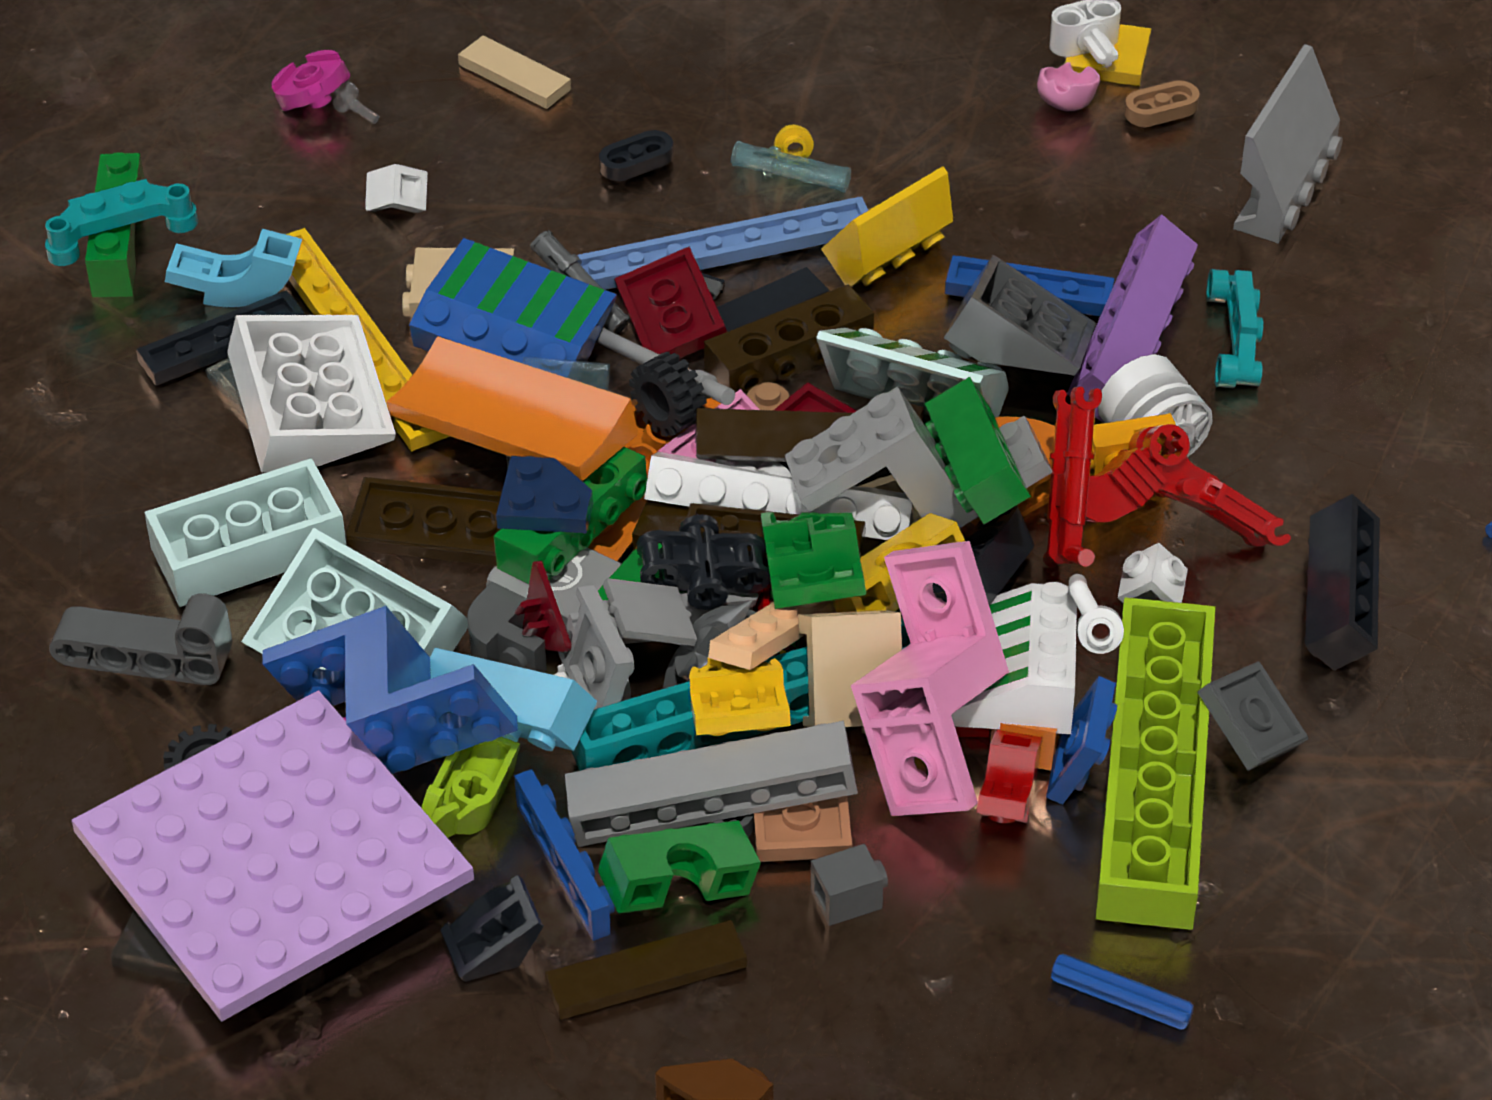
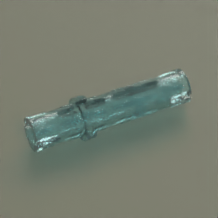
M737 141L731 156L732 166L764 172L765 177L774 178L777 175L839 190L843 193L847 191L852 171L850 167L837 166L781 152L780 147L771 146L767 149Z

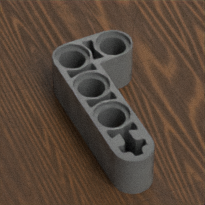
M204 593L195 594L189 598L181 620L87 607L67 608L49 645V651L56 661L70 667L199 685H211L216 683L221 676L233 640L226 605L215 596Z

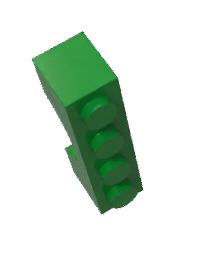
M118 152L100 154L95 193L145 179L140 153ZM135 223L88 236L85 263L92 297L133 296L136 276Z

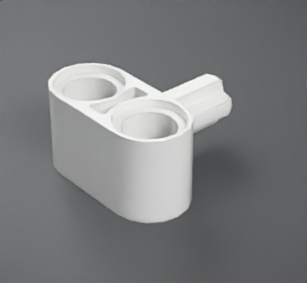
M1083 0L1056 8L1051 18L1049 45L1051 51L1063 57H1073L1090 52L1097 63L1102 64L1103 67H1110L1112 62L1118 59V52L1114 45L1118 42L1120 3L1116 0Z

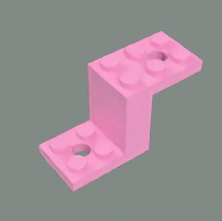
M970 541L896 550L885 556L884 559L910 645L853 683L851 688L891 816L968 811L978 801L951 714L1006 675L1009 670ZM933 583L940 585L947 595V602L936 597L933 591ZM914 757L920 758L926 764L928 775L922 770L917 769Z

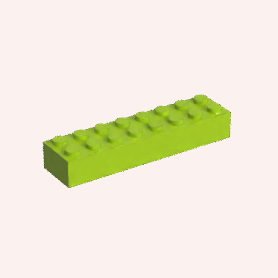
M1124 597L1122 612L1124 635L1119 644L1114 698V703L1117 704V711L1112 722L1095 920L1193 930L1199 885L1209 709L1197 691L1211 683L1216 606Z

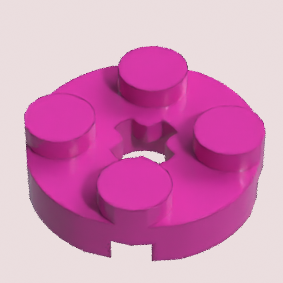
M322 50L310 53L305 56L307 63L296 68L294 62H292L274 77L271 87L282 110L288 111L310 104L311 108L316 109L331 101L332 96L330 93L335 91L351 76L345 62L336 51Z

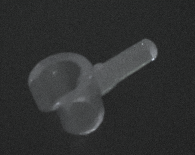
M346 81L334 91L336 98L333 100V104L337 111L346 112L348 109H351L373 124L378 121L379 115L356 100L359 96V91L353 83Z

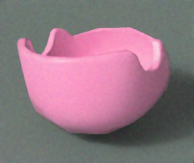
M1066 62L1057 69L1053 67L1042 68L1037 80L1038 92L1046 103L1056 109L1063 111L1080 110L1088 106L1092 101L1100 83V75L1090 66L1086 67L1081 73L1073 71L1070 62Z

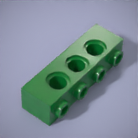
M622 447L582 481L592 489L593 507L587 533L517 529L499 530L494 535L497 569L528 584L534 561H542L549 580L553 576L560 574L565 565L580 551L587 549L593 539L606 527L614 524L632 503L643 497L646 492L648 479L645 456Z

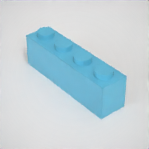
M434 648L430 656L431 679L474 664L517 715L518 731L502 737L514 742H518L519 738H524L533 745L547 751H553L555 746L572 751L575 750L597 704V700L576 681Z

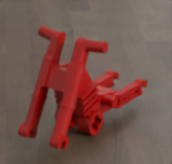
M1081 386L1074 387L1070 393V404L1066 403L1067 393L1065 390H1058L1054 393L1053 405L1057 410L1053 453H1050L1049 459H1052L1053 473H1051L1047 515L1049 523L1047 551L1043 555L1045 565L1054 567L1057 564L1075 563L1084 567L1090 566L1095 559L1094 553L1090 549L1081 547L1085 521L1103 523L1116 520L1142 507L1154 493L1158 497L1169 498L1198 509L1241 536L1243 541L1249 546H1264L1266 544L1282 546L1291 540L1289 534H1280L1278 536L1274 534L1275 528L1283 525L1284 520L1282 518L1274 516L1221 482L1216 476L1191 463L1187 457L1190 449L1189 438L1182 428L1173 424L1145 427L1137 430L1130 439L1129 450H1121L1101 472L1090 476L1091 460H1094L1095 455L1092 453L1095 409L1102 401V392L1099 388L1091 389L1088 394L1089 399L1085 401L1083 395L1085 392L1084 388Z

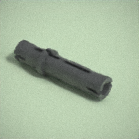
M550 230L542 232L531 243L530 249L552 271L603 289L581 266L582 260L576 254L571 255ZM614 302L603 327L615 334H619L630 323L631 318Z

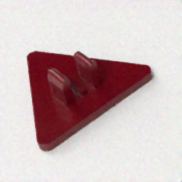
M534 561L531 568L527 600L522 601L515 610L517 616L524 614L522 635H536L544 639L545 649L571 651V641L542 561Z

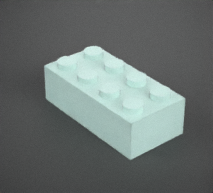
M312 458L144 512L151 549L179 607L185 606L189 598L195 594L205 593L215 596L286 572L313 528L346 545L343 515Z

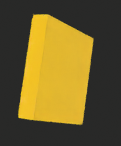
M1120 24L1118 42L1114 45L1118 52V59L1113 61L1110 67H1103L1102 64L1097 63L1090 52L1066 57L1065 63L1070 62L1073 71L1081 73L1088 66L1094 68L1100 75V81L1140 86L1150 43L1151 28Z

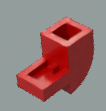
M1002 730L995 731L990 743L986 777L979 793L976 813L988 816L989 819L999 823H1012L1015 821L1027 823L1034 796L1043 737Z

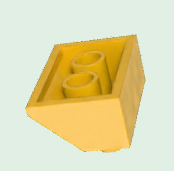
M942 166L853 219L821 248L845 285L849 284L850 287H853L862 281L864 286L867 287L886 274L883 270L884 267L892 263L894 268L897 269L916 256L913 250L917 247L922 246L926 251L945 238L942 231L954 221L948 172Z

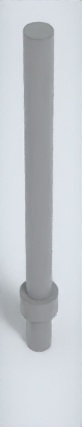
M602 328L596 341L597 344L639 364H643L659 355ZM695 370L698 376L694 379L697 383L703 384L704 390L700 394L706 396V399L712 398L724 405H730L734 401L735 391L718 383L714 375L703 370Z

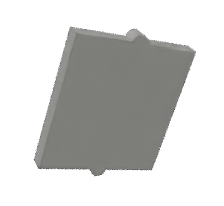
M610 578L605 579L603 587L610 603L608 611L614 614L622 637L689 646L695 645L698 639L690 621L692 614L686 610L678 587Z

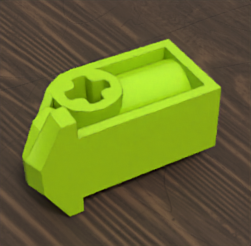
M501 736L493 741L484 742L446 756L433 784H430L426 791L421 808L447 838L455 835V833L472 835L485 829L489 824L515 770L520 743Z

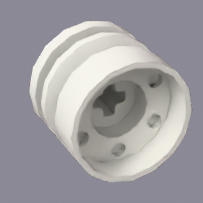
M1155 354L1139 357L1125 364L1113 374L1101 390L1102 401L1098 406V413L1105 423L1171 413L1176 426L1182 428L1189 438L1190 449L1187 457L1200 447L1209 434L1213 422L1212 410L1200 398L1197 392L1188 385L1186 379L1167 357Z

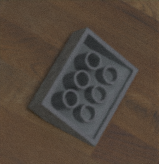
M992 255L966 293L944 339L950 342L949 346L954 352L967 359L973 357L979 362L1075 375L1080 369L1096 323L995 255Z

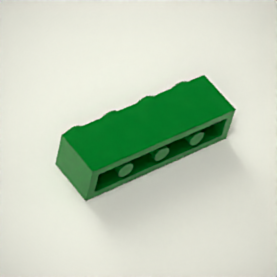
M971 377L966 378L925 403L931 420L925 424L937 443L935 448L946 465L944 467L945 472L956 488L953 491L966 513L974 510L983 524H986L1031 497L995 416Z

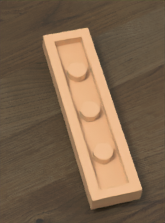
M833 601L775 609L774 602H772L770 605L710 640L708 658L751 670L806 635L799 633V614L832 613Z

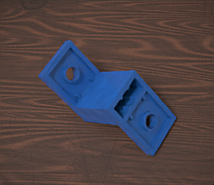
M387 606L263 650V666L296 701L318 690L332 706L346 701V725L376 755L391 774L411 769L428 761L449 756L457 751L493 741L498 737L518 731L517 715L474 664L431 679L430 656Z

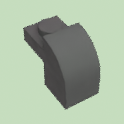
M491 581L475 598L468 610L467 622L471 656L543 673L547 671L545 640L536 635L523 636L524 614L519 616L515 614L517 607L527 598Z

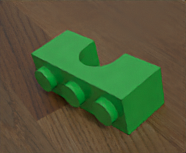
M731 821L609 837L598 873L619 914L663 907L673 876H681L694 882L701 890L706 901L749 895L761 862L740 822Z

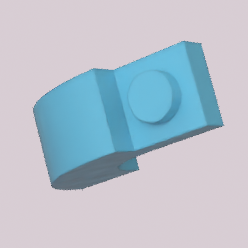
M262 229L257 244L251 250L237 255H221L176 243L166 270L165 282L205 292L203 304L218 307L247 306L275 295L285 286L292 274L302 239Z

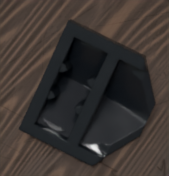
M515 875L510 878V882L493 887L483 896L472 902L452 924L447 922L441 928V933L459 977L466 982L519 967L544 926L523 879Z

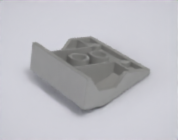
M1304 44L1245 136L1241 175L1252 185L1251 197L1234 222L1233 229L1275 243L1280 242L1287 229H1294L1299 218L1301 206L1307 207L1309 205L1315 183L1323 182L1328 170L1329 160L1337 159L1343 142V138L1338 137L1340 118L1312 46Z

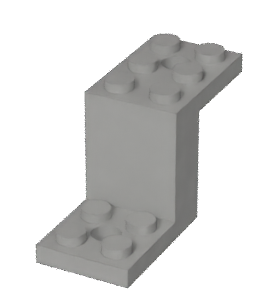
M898 386L888 393H881L875 396L868 405L850 416L837 419L830 428L812 439L799 442L792 451L785 454L799 499L809 513L884 467H887L921 517L932 513L956 521L959 528L978 517L974 510L966 513L953 491L956 488L945 472L944 467L946 465L935 448L937 443ZM1025 416L1000 427L1026 487L1053 473L1037 436Z

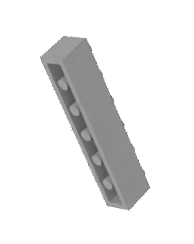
M844 721L818 724L792 731L776 732L745 740L729 741L719 745L682 750L672 754L635 759L625 763L588 768L583 771L565 774L569 819L578 847L606 842L609 837H617L624 834L632 835L675 829L858 794Z

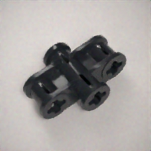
M693 515L681 522L679 531H649L640 536L636 542L637 554L643 560V567L640 570L641 583L678 587L679 591H687L688 602L697 609L709 610L720 607L726 602L728 593H756L766 588L770 582V572L763 563V556L766 553L763 538L752 533H719L718 522L708 515ZM700 528H704L705 532L701 534ZM658 543L662 544L660 549H658ZM657 572L659 573V578L655 577ZM704 591L706 592L705 597L702 596V593Z

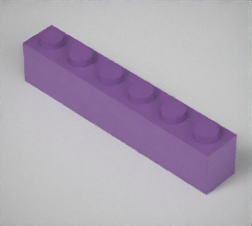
M1162 214L1136 234L1089 341L1080 369L1075 374L1067 392L1069 396L1074 387L1081 386L1085 391L1083 394L1084 400L1088 401L1089 391L1096 388L1102 390L1110 377L1125 364L1139 357L1154 355L1161 346L1159 337L1172 320L1173 316L1170 314V311L1184 291L1181 285L1194 267L1192 258L1198 246L1196 242ZM1097 407L1095 409V417L1099 419L1102 423H1105L1103 419L1099 416Z

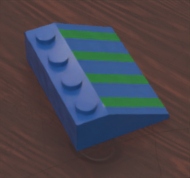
M463 238L427 287L409 327L413 346L426 351L430 350L438 336L578 381L617 296L612 292Z

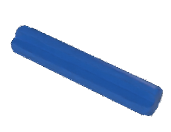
M1060 954L1053 964L1052 980L1180 1030H1184L1192 1018L1194 1005L1187 1000L1066 954Z

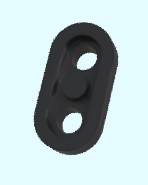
M649 130L607 145L599 154L600 172L610 180L621 182L665 166L673 159V139L663 131Z

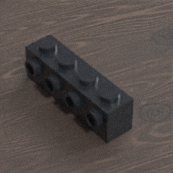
M1350 494L1310 516L1305 646L1314 657L1320 658L1334 671L1378 649L1380 518L1354 494Z

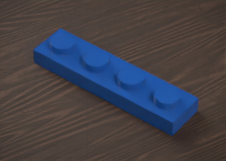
M953 255L946 279L945 294L965 297L989 260ZM1007 263L1080 313L1086 315L1101 316L1114 287L1115 278Z
M532 769L514 775L517 806L591 939L595 941L610 935V914L615 912L614 904L605 885L599 887L596 883L594 867L587 852L582 851L579 853L575 846V834L569 820L566 817L559 818L551 788L548 784L541 786Z

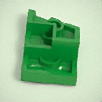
M774 512L761 513L775 609L866 595L852 513L819 514L802 512L790 521H777Z

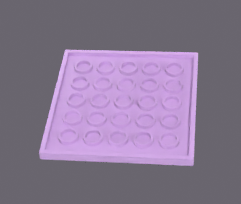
M319 690L72 819L75 834L221 1022L474 880L473 867L376 755L346 725L343 717Z

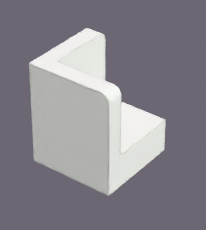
M393 164L367 172L365 206L367 211L376 212L389 207L414 213L426 210L427 171Z

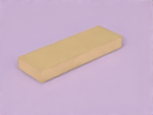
M484 35L458 54L460 66L546 109L571 90L570 78Z

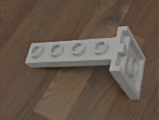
M595 585L578 586L576 595L581 603L578 613H569L566 623L568 633H572L570 637L571 651H558V654L570 679L576 681L597 700L594 709H598L623 701V693L628 677L632 675L634 670L633 654L624 644L650 641L622 637L614 614L608 611L610 606L609 600L602 601ZM706 592L702 593L703 597L706 596ZM757 592L751 594L728 593L726 602L721 606H737L752 601L749 608L752 610L753 606L756 605L759 595ZM687 593L680 594L686 610L692 614L690 617L692 625L703 614L714 610L697 609L688 602Z

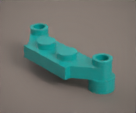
M147 179L96 193H88L84 196L68 200V208L60 216L52 217L46 222L45 227L48 238L45 241V249L48 261L56 266L71 265L80 257L78 240L81 237L157 216L165 217L166 227L170 231L186 233L198 225L197 208L191 202L189 187L180 183L165 187L149 184Z
M1210 269L1206 286V298L1208 302L1225 303L1227 300L1233 355H1218L1215 367V385L1221 388H1234L1235 385L1260 386L1262 362L1255 361L1256 342H1261L1263 318L1257 317L1260 304V290L1254 289L1252 271L1235 270L1234 275H1229L1228 270Z

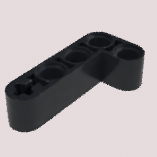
M1017 505L986 524H983L980 520L965 539V541H970L989 606L1035 546ZM933 583V591L936 597L947 602V595L940 585Z

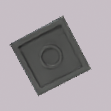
M1259 661L1208 683L1197 691L1248 771L1297 748L1309 739Z

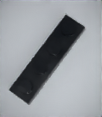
M285 290L137 348L138 362L156 386L229 357L227 351L236 315H305V313L291 294Z

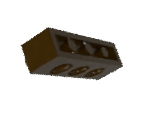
M849 284L704 341V371L714 375L718 383L733 389L735 393L741 389L747 395L748 391L757 384L765 382L777 383L825 364L816 339L819 331L838 328H849L859 331L860 328H867L874 331V313Z

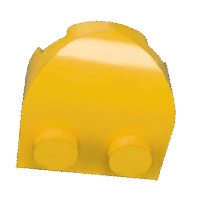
M710 658L707 660V665L699 669L694 666L691 668L689 674L691 711L696 735L722 736L729 732L745 730L770 731L776 727L791 726L790 708L784 688L783 667L777 659L773 658L769 663L762 662L751 670Z

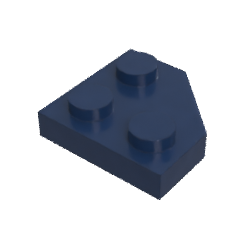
M511 456L496 513L497 528L587 533L593 507L592 489L555 458Z

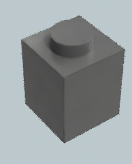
M865 844L811 860V892L829 926L882 909L883 888L888 886L887 874L882 862L879 859L873 860Z

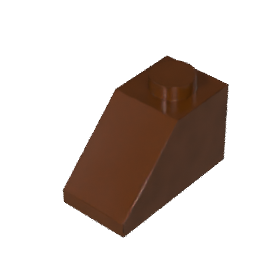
M733 1058L664 1066L655 1073L656 1100H773V1083L769 1081L766 1075L756 1068H747Z

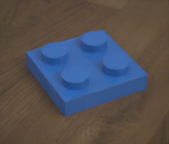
M1098 676L1073 710L1071 734L1059 735L1046 798L1063 805L1074 789L1080 791L1084 787L1092 765H1100L1105 759L1110 746V739L1105 738V734L1113 722L1117 711V704L1112 702L1116 683Z

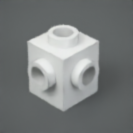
M1160 543L1143 551H1136L1125 559L1118 599L1123 603L1124 597L1182 603L1188 569L1178 557L1173 556Z

